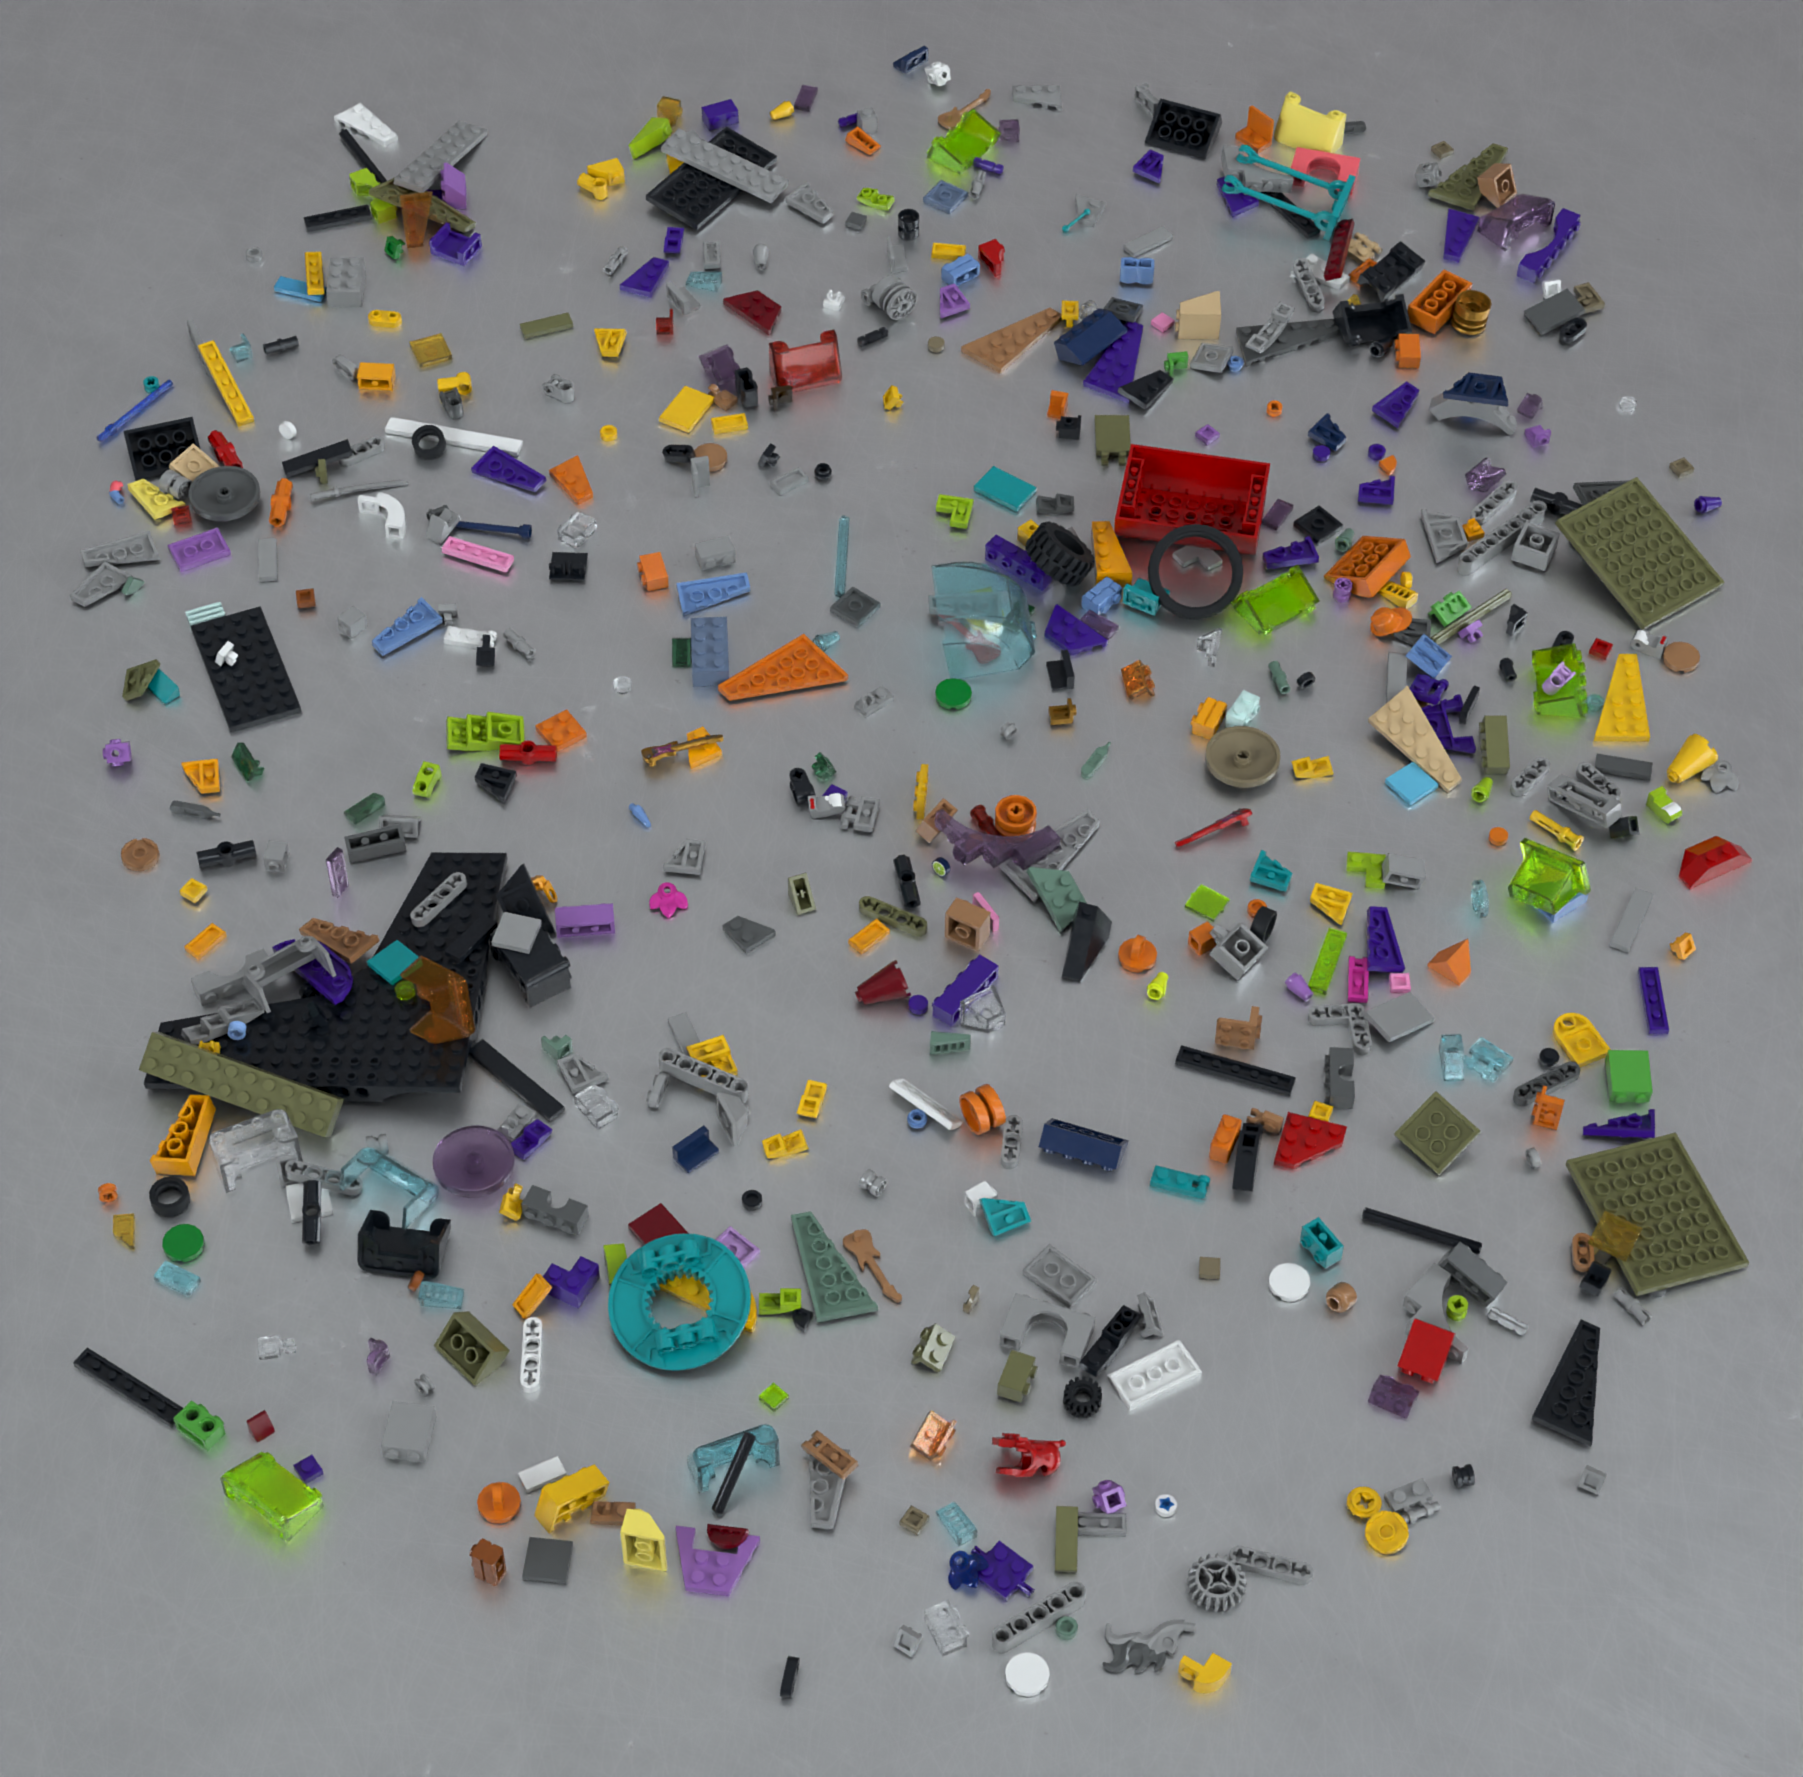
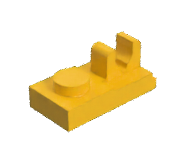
M1062 300L1061 320H1066V328H1072L1073 320H1078L1079 302Z

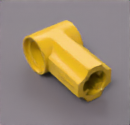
M585 173L579 175L577 185L592 192L595 199L603 200L608 197L607 182L604 178L595 179Z
M460 372L456 377L437 379L439 392L450 391L454 387L457 388L461 395H467L472 391L471 376L467 372Z

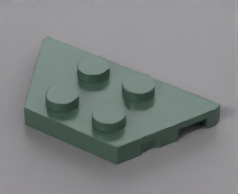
M1029 867L1026 872L1059 932H1063L1067 925L1073 921L1079 901L1087 902L1069 871Z

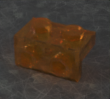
M1138 660L1121 669L1127 695L1131 700L1146 692L1151 697L1155 696V684L1150 678L1152 672L1148 665H1144L1141 660Z
M931 1410L926 1415L910 1447L930 1461L937 1456L941 1457L947 1448L945 1446L946 1441L950 1440L956 1431L954 1427L957 1421L953 1419L948 1422Z

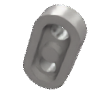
M660 1072L659 1075H655L653 1080L654 1087L652 1091H648L646 1102H649V1107L659 1108L669 1083L668 1073Z

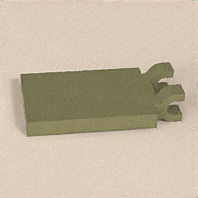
M1095 415L1096 456H1101V465L1109 464V456H1119V466H1126V456L1129 455L1131 446L1129 415Z

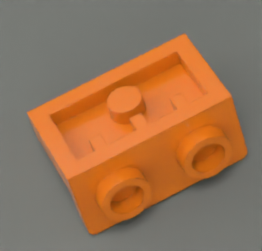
M1543 1085L1542 1092L1537 1091L1536 1104H1534L1531 1114L1535 1116L1533 1124L1557 1130L1565 1100L1545 1095L1547 1086Z

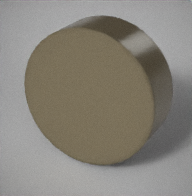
M935 336L928 340V349L937 353L944 350L945 341L943 338Z

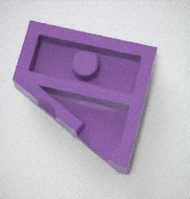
M955 283L940 288L941 319L970 309V303Z

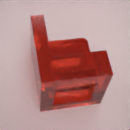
M670 309L669 317L656 318L657 335H673V309Z

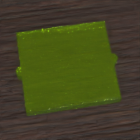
M1201 884L1194 893H1191V898L1185 904V908L1214 922L1219 914L1224 912V908L1230 899Z

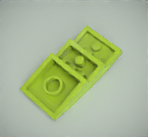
M487 712L486 716L467 714L466 719L447 716V749L493 751L499 750L501 744L520 745L525 741L523 716Z

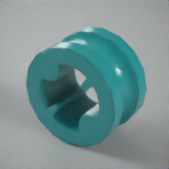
M149 376L144 379L143 384L146 392L155 393L160 389L157 377Z

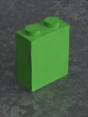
M1608 1050L1605 1066L1609 1101L1617 1103L1649 1102L1653 1090L1648 1051Z

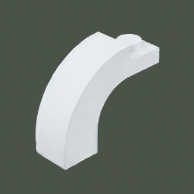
M378 492L377 497L359 495V512L385 517L386 537L404 539L406 533L405 513L398 500Z

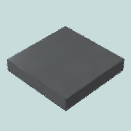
M1111 297L1103 310L1111 311L1117 319L1134 323L1143 311V304Z
M852 587L830 607V611L859 628L881 607V603Z
M529 1537L522 1574L523 1580L566 1584L573 1541Z

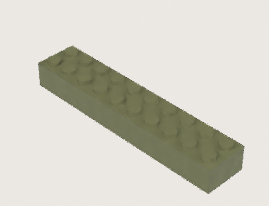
M161 1032L151 1033L139 1070L325 1138L332 1136L344 1101L341 1097Z

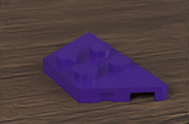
M1058 604L1055 605L1044 633L1047 639L1061 649L1068 650L1070 655L1078 654L1082 651H1090L1094 646L1102 645V647H1106L1108 645L1106 638Z

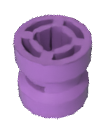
M1338 578L1335 581L1333 591L1335 601L1345 603L1350 600L1351 580Z

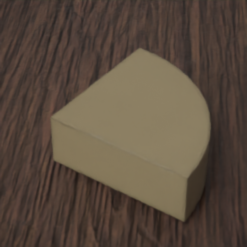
M975 1285L970 1288L968 1292L970 1297L963 1304V1311L970 1314L980 1296V1288Z

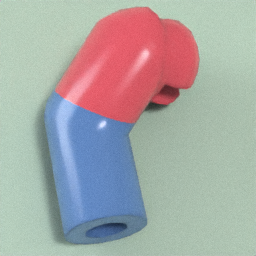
M115 480L110 485L109 495L118 504H122L125 498L119 491L122 490L123 483Z

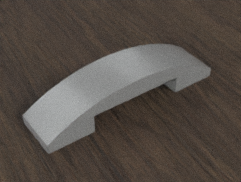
M1280 301L1273 309L1271 318L1258 334H1253L1245 347L1258 353L1268 349L1284 330L1295 308Z

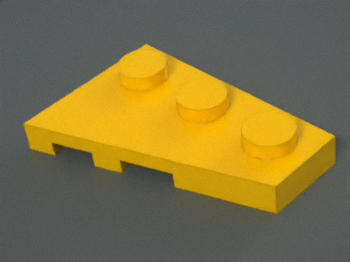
M921 764L920 771H917L916 782L919 784L915 786V797H917V800H914L913 811H917V819H924L928 764Z

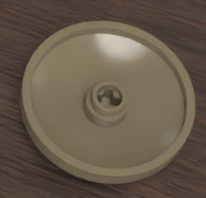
M1248 726L1229 727L1216 733L1208 742L1205 755L1207 767L1212 775L1225 784L1241 788L1255 787L1268 782L1277 773L1281 758L1280 749L1271 736L1259 729Z

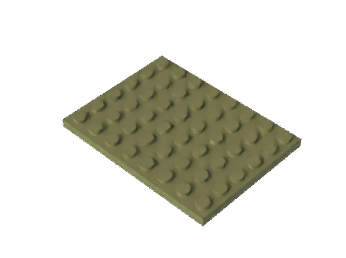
M1638 477L1559 518L1555 522V525L1641 630H1645L1722 587L1725 583Z
M1676 1132L1566 1161L1565 1165L1636 1296L1748 1267L1749 1261Z

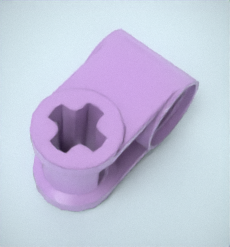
M1563 661L1542 685L1544 692L1548 695L1556 694L1576 674L1569 670Z

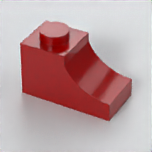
M993 239L978 246V258L995 277L1000 276L1001 262L1004 261L1005 249L1002 244Z

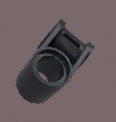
M802 768L792 769L789 774L791 780L790 789L796 804L799 805L808 802V796H816L805 770Z

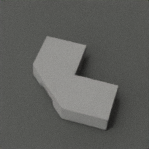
M1185 546L1173 552V558L1182 567L1198 561L1207 571H1210L1223 562L1212 549Z

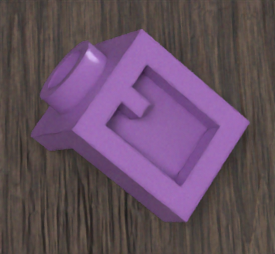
M1541 425L1525 429L1524 434L1533 447H1538L1549 443L1551 430H1544Z

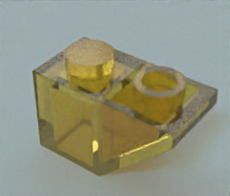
M663 96L657 104V118H668L671 128L674 127L678 117H681L683 112L681 100Z

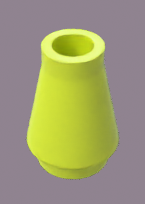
M1159 972L1147 986V995L1151 999L1159 1000L1164 997L1169 978L1166 973Z

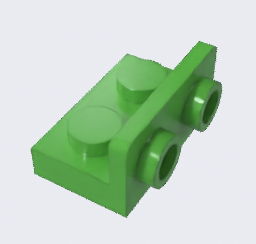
M1457 591L1455 594L1450 592L1443 597L1444 601L1442 603L1437 601L1431 606L1432 610L1428 615L1430 617L1435 614L1445 628L1472 607L1460 591Z

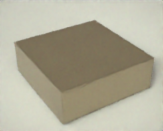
M1445 141L1431 146V151L1440 159L1454 153V149Z
M1685 457L1671 462L1669 468L1679 478L1694 472V467Z
M1200 1257L1199 1278L1220 1279V1258Z
M911 1505L899 1521V1525L918 1536L929 1521V1515Z

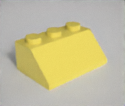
M627 1508L620 1531L624 1563L667 1571L665 1536L648 1512L642 1509Z

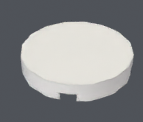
M1283 1263L1277 1265L1271 1271L1269 1288L1272 1294L1277 1295L1283 1301L1294 1302L1301 1300L1310 1289V1276L1300 1265Z
M1029 1652L1020 1653L1012 1657L1007 1663L1005 1670L1006 1684L1020 1696H1036L1047 1687L1050 1671L1048 1664L1037 1654Z

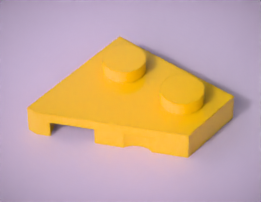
M1315 883L1310 896V902L1335 922L1342 925L1353 893Z

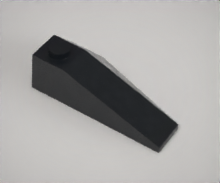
M1080 901L1073 917L1062 977L1080 982L1109 938L1112 921L1098 906Z

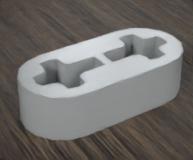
M338 355L332 359L334 367L350 380L357 378L359 369L354 363L343 355Z

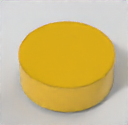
M612 425L603 426L600 429L601 439L604 441L615 440L617 438L616 427Z
M1402 572L1400 585L1408 589L1412 587V575L1410 572Z

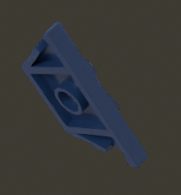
M1468 372L1461 380L1453 384L1454 387L1451 390L1443 392L1444 399L1505 407L1509 405L1501 376Z

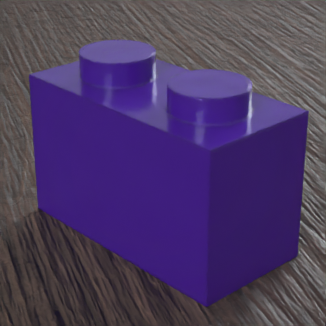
M732 99L701 107L702 120L709 131L739 123L738 109Z

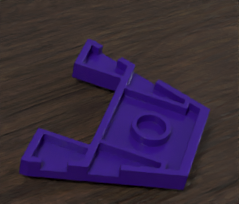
M1460 694L1455 695L1450 700H1441L1437 705H1428L1421 708L1444 749L1466 753L1476 752L1473 736L1453 737L1447 713L1461 712L1463 702Z

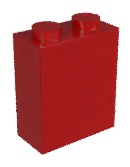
M1414 1318L1397 1366L1402 1368V1373L1413 1376L1414 1373L1422 1375L1421 1380L1432 1384L1434 1380L1439 1381L1456 1333Z

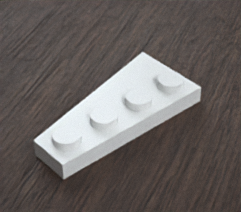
M361 103L334 116L336 122L344 123L345 127L349 129H356L357 133L369 136L370 140L384 147L398 141L397 135Z

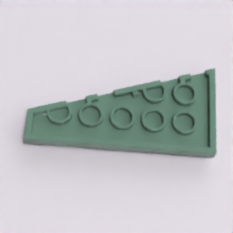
M812 1212L791 1215V1222L817 1323L878 1311V1305L870 1298L866 1288L858 1281L856 1274L842 1254L836 1250L832 1240H829L826 1236L824 1229Z

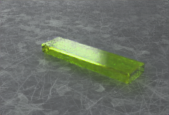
M1332 928L1328 929L1308 984L1311 991L1323 995L1327 994L1347 938L1346 932Z

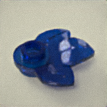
M964 1551L955 1552L949 1561L951 1567L948 1575L949 1584L954 1590H957L962 1584L970 1588H978V1571L989 1567L987 1560L978 1553L969 1555ZM962 1558V1563L957 1565V1561Z

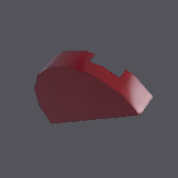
M707 1524V1534L710 1541L721 1549H732L739 1546L750 1533L746 1528Z

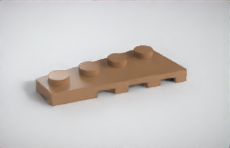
M312 918L299 929L302 936H313L317 941L326 945L337 956L350 964L380 941L378 935H365V932L360 930L354 932L349 930L348 927H336L331 922Z

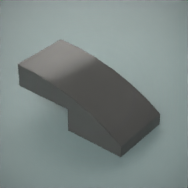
M1058 493L1055 498L1037 496V513L1061 514L1074 511V496Z

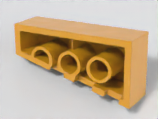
M1092 521L1091 544L1092 554L1095 559V585L1105 577H1109L1113 582L1121 585V587H1125L1126 584L1132 585L1133 572L1110 521Z
M190 1094L178 1114L179 1118L175 1124L170 1126L166 1139L160 1142L159 1150L150 1159L156 1174L195 1176L216 1111L209 1095Z

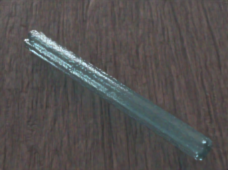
M845 515L839 519L834 594L839 598L845 594L850 519L845 517Z

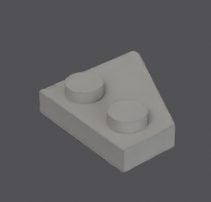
M576 1053L557 1060V1065L573 1094L609 1080L606 1072L601 1073L595 1069V1065L584 1061Z

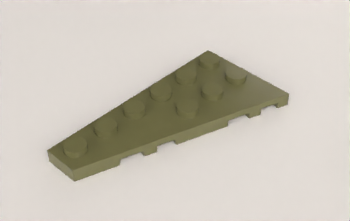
M394 178L369 190L370 196L443 225L448 222L451 228L463 233L475 228V221L430 192L425 191L422 194L395 185Z

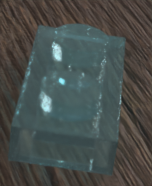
M166 1260L154 1275L155 1281L190 1297L201 1282L199 1276Z

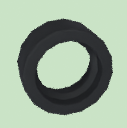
M434 425L421 426L412 435L413 448L420 458L425 460L438 458L446 449V440L443 432ZM428 435L438 437L439 442L434 448H420L419 442L423 437Z
M1262 906L1253 919L1250 931L1264 944L1268 941L1273 931L1277 912Z
M171 1176L159 1179L152 1185L149 1191V1199L152 1208L157 1214L164 1217H173L183 1213L188 1208L190 1194L183 1180ZM174 1189L182 1193L181 1198L172 1204L158 1202L159 1195L164 1191Z

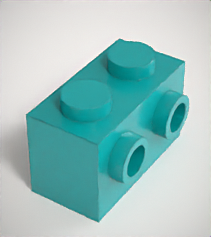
M1319 1217L1302 1226L1300 1236L1302 1246L1312 1253L1314 1260L1321 1264L1324 1269L1342 1259L1343 1244Z

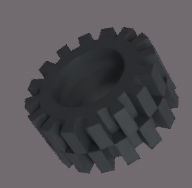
M1078 1376L1075 1377V1382L1071 1379L1069 1385L1066 1384L1063 1404L1066 1410L1070 1409L1069 1414L1073 1415L1075 1412L1076 1417L1079 1418L1080 1414H1083V1418H1087L1088 1413L1091 1417L1094 1415V1412L1097 1413L1099 1411L1102 1401V1389L1098 1387V1382L1095 1381L1093 1383L1092 1378H1089L1087 1381L1086 1376H1082V1380H1079ZM1079 1392L1089 1394L1091 1399L1087 1402H1080L1074 1396Z

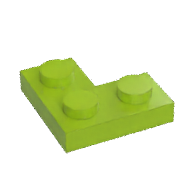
M939 494L936 512L952 514L950 527L967 529L974 499Z
M1348 852L1346 871L1365 872V887L1384 889L1382 863L1386 855Z

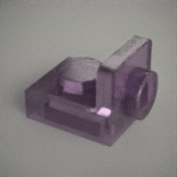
M1527 393L1517 408V412L1533 419L1539 408H1543L1541 397L1536 394L1531 395Z
M370 1338L368 1344L371 1353L368 1355L366 1362L369 1373L377 1376L390 1358L388 1345L384 1341Z

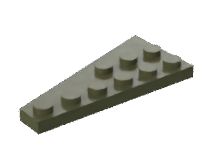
M1494 143L1481 152L1480 156L1471 159L1469 164L1463 165L1452 173L1445 182H1440L1437 188L1431 189L1428 192V196L1474 211L1483 196L1480 193L1477 178L1494 163H1502L1508 148Z

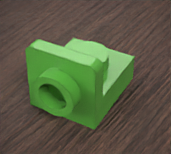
M1187 351L1167 353L1164 369L1168 371L1169 376L1173 377V370L1187 368Z

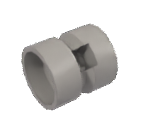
M171 469L163 473L159 480V488L179 500H185L189 496V488L192 484L190 479L181 476Z

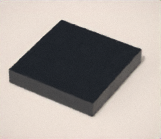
M1320 505L1293 523L1295 528L1305 536H1310L1317 545L1341 531L1344 526Z

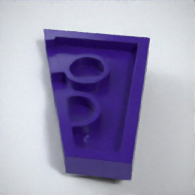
M1224 176L1217 179V186L1222 197L1226 200L1227 208L1230 209L1232 217L1259 205V200L1252 196L1244 195L1243 193L1227 194L1221 189L1224 184L1229 187H1234V185L1225 182Z
M653 257L621 283L620 290L651 298L669 267V261Z
M1406 381L1373 405L1372 411L1398 428L1417 399L1420 390Z
M1308 536L1302 542H1291V546L1285 548L1280 546L1263 553L1262 559L1267 569L1318 563L1319 555L1311 537Z

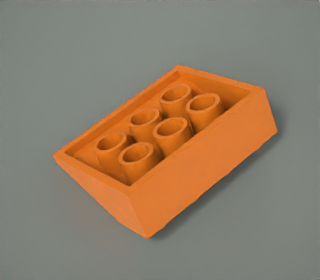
M1362 536L1324 575V579L1334 584L1338 578H1347L1352 582L1351 593L1371 598L1411 557L1405 539Z

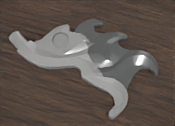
M1171 1620L1160 1624L1149 1635H1143L1141 1632L1115 1635L1111 1631V1624L1107 1623L1105 1638L1113 1647L1114 1659L1110 1663L1103 1662L1102 1665L1111 1672H1120L1130 1665H1136L1137 1668L1134 1672L1140 1673L1148 1665L1156 1663L1154 1671H1158L1165 1664V1653H1169V1656L1175 1653L1180 1633H1183V1631L1194 1633L1195 1624L1184 1622L1185 1620Z

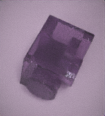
M1018 119L999 120V127H996V137L1000 136V141L1016 140V142H1019L1020 128Z

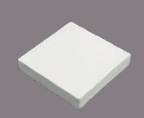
M303 1183L287 1185L286 1192L292 1223L303 1221ZM323 1188L321 1191V1217L333 1215L329 1190ZM309 1209L306 1214L314 1216L317 1214V1210Z

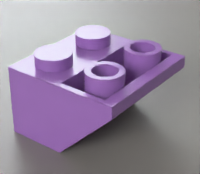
M444 163V170H441V190L445 193H442V199L455 209H466L465 174L450 164Z

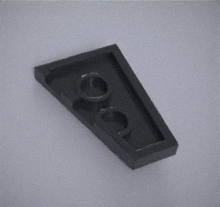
M1158 370L1119 387L1118 393L1146 410L1173 383L1174 378Z

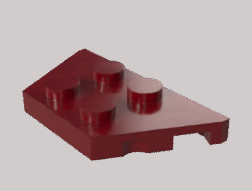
M758 290L723 299L725 306L768 335L771 334V329L776 324L777 317H779L782 311L779 304Z

